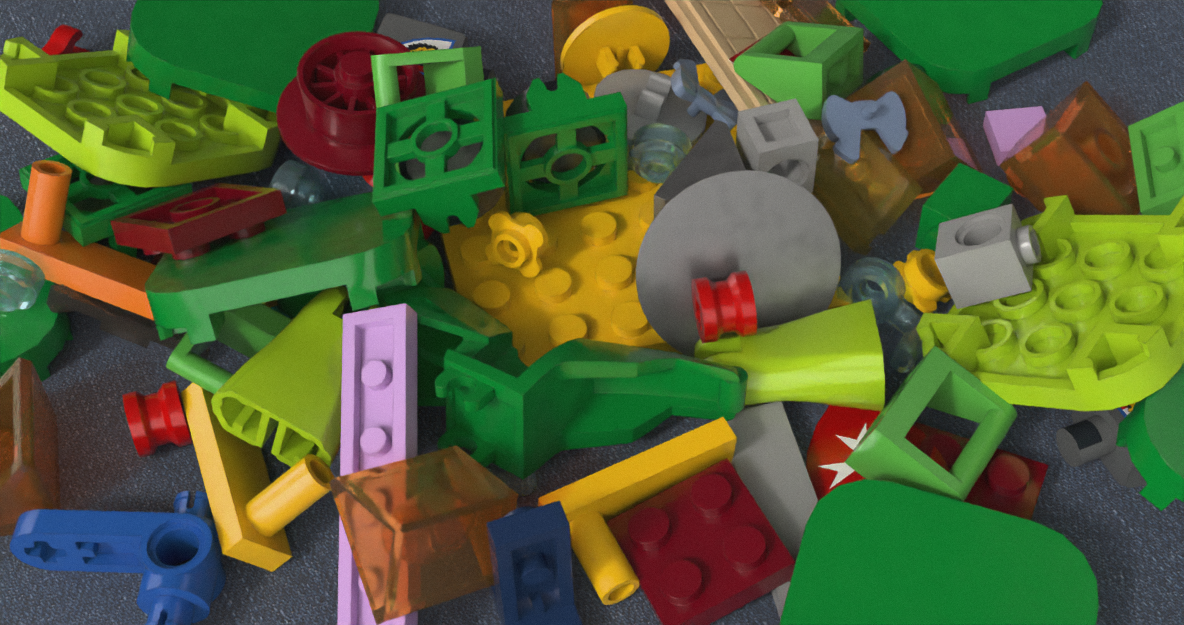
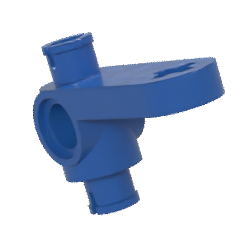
M190 490L178 493L174 500L173 513L58 509L26 511L18 517L10 542V550L16 558L30 566L44 570L143 573L137 596V605L148 615L145 625H192V623L204 620L209 615L211 603L223 590L226 580V572L221 560L222 549L206 492L196 491L192 508H189ZM191 559L189 562L185 564L176 566L178 563L184 560Z

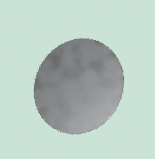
M739 170L719 173L702 179L672 198L660 210L645 233L636 264V287L642 310L653 329L664 341L679 352L694 357L695 344L700 339L692 301V279L707 277L713 282L726 280L730 273L746 270L755 299L757 328L783 324L827 310L835 294L841 270V250L836 228L819 200L807 189L786 177L764 171Z

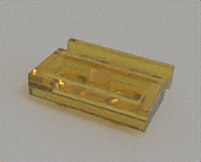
M870 130L861 131L860 155L855 164L847 163L834 153L833 146L835 142H831L825 131H823L818 137L814 187L811 194L826 209L837 233L850 249L867 255L872 249L869 244L878 234L884 235L921 193L923 188Z

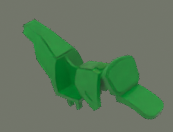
M418 239L417 256L423 276L418 285H400L376 291L379 304L376 305L386 307L406 303L417 312V406H446V432L438 439V455L444 459L448 458L451 452L458 447L469 449L474 452L465 458V469L469 473L482 471L490 463H493L524 480L544 465L551 457L564 450L633 443L671 415L708 420L724 417L726 421H730L745 407L748 373L743 368L686 356L676 352L577 338L553 348L528 367L518 357V351L513 347V332L506 325L450 288H444V268L441 256L437 248L425 239ZM323 290L278 299L277 303L285 314L295 318L302 308ZM349 301L343 314L368 310L371 306L353 311Z

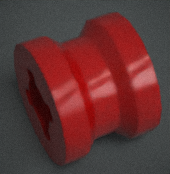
M746 270L730 273L724 281L713 282L707 277L692 279L693 308L702 343L718 341L722 334L735 332L741 337L757 334L755 299Z
M176 380L163 383L158 392L144 395L138 391H133L122 395L129 429L140 458L154 455L158 446L168 443H174L179 447L193 444L180 395L181 392Z

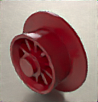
M363 31L335 34L311 46L299 61L297 76L286 86L278 101L276 111L277 126L286 146L304 162L327 172L349 176L374 175L376 102L371 56L410 52V50L393 38ZM418 65L397 66L400 101L426 96L425 78L419 72Z

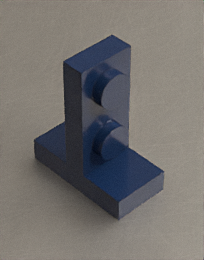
M556 501L540 507L525 506L517 508L506 514L503 518L487 522L490 552L480 554L482 570L501 624L582 625L574 604L570 525L561 502Z

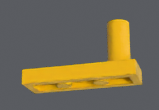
M192 383L180 395L222 553L274 572L293 557L284 527L332 490L336 484L335 477L322 459L314 454H307L271 483L261 448L247 443L222 428L212 410L211 399L214 394Z
M724 417L538 498V507L556 501L561 502L570 525L571 548L604 605H612L626 599L640 586L637 575L606 522L725 458H728L732 464L737 437Z

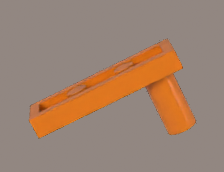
M39 160L33 162L23 221L0 233V262L154 320L145 291V283L156 265L95 242L83 247L68 232L63 231L62 226L72 170L69 166L56 161Z

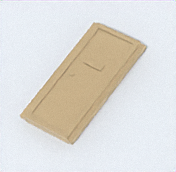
M664 0L738 111L778 103L741 78L734 70V63L728 60L769 34L783 22H786L771 0ZM808 119L819 139L818 145L834 146L835 142H831L822 127V121ZM867 130L861 131L860 143H865L870 136Z

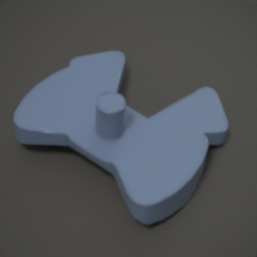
M679 59L673 65L675 72L671 75L670 80L675 95L683 100L692 102L686 109L687 113L692 117H696L703 111L710 115L714 121L717 119L727 123L731 131L737 125L738 109L726 91L722 89L712 95L699 85L695 62L689 59Z
M889 91L876 101L862 100L854 101L853 103L837 95H831L823 104L821 114L822 127L829 140L835 142L833 146L834 153L849 164H855L859 159L862 130H876L892 154H896L901 150L908 136L906 112L896 92Z

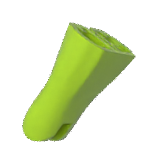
M338 286L324 289L311 299L297 316L271 342L245 362L217 390L211 399L213 413L217 416L222 428L253 446L262 448L278 425L271 453L290 467L307 454H314L322 459L330 468L341 446L343 319L341 317L350 301L347 288ZM372 305L368 310L381 307L378 305Z
M871 299L827 309L783 324L757 328L756 335L741 337L735 332L722 334L718 341L702 343L701 339H699L695 344V358L741 367L748 373L745 405L796 401L882 411L885 405L883 350Z

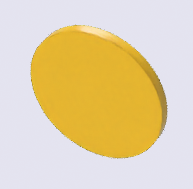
M623 5L601 11L580 24L567 39L560 57L562 73L578 81L582 86L600 83L607 75L624 69H646L655 72L662 64L669 49L670 35L668 28L661 16L647 7Z

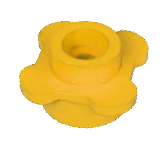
M503 210L494 212L488 219V225L492 230L491 242L485 247L488 259L496 266L503 265L507 268H516L527 278L537 276L543 268L539 256L548 245V236L543 224L536 217L526 212H515L511 215Z
M930 249L913 250L907 255L906 262L896 261L890 267L891 276L897 282L902 296L923 313H933L937 309V302L946 303L952 299L934 260L935 251Z

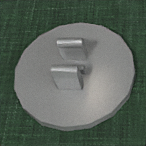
M624 69L609 74L596 86L594 97L616 92L622 93L627 104L628 145L632 148L652 153H676L694 146L705 131L707 114L701 111L696 117L690 116L686 109L692 102L683 100L675 95L671 86V77L646 69Z

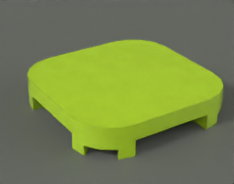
M130 30L116 31L113 50L49 55L22 36L5 40L4 51L0 55V111L71 163L96 177L118 184L144 188L167 187L260 171L271 167L277 157L281 135L277 126L276 113L175 84L169 100L148 91L150 80L135 68L132 62H126Z
M1068 195L1044 198L1043 201L1046 206L1044 212L1020 221L1022 226L1032 225L1041 250V262L1033 264L1032 291L957 309L954 304L947 314L923 313L916 327L922 341L923 357L935 345L1009 404L1075 411H1103L1139 402L1163 388L1184 363V195L1170 215H1075Z

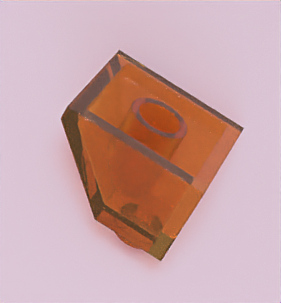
M1088 81L1078 86L1019 139L1000 164L1014 191L1022 197H1027L1038 211L1044 212L1046 209L1043 201L1044 198L1068 195L1075 215H1138L1140 211L1128 127Z

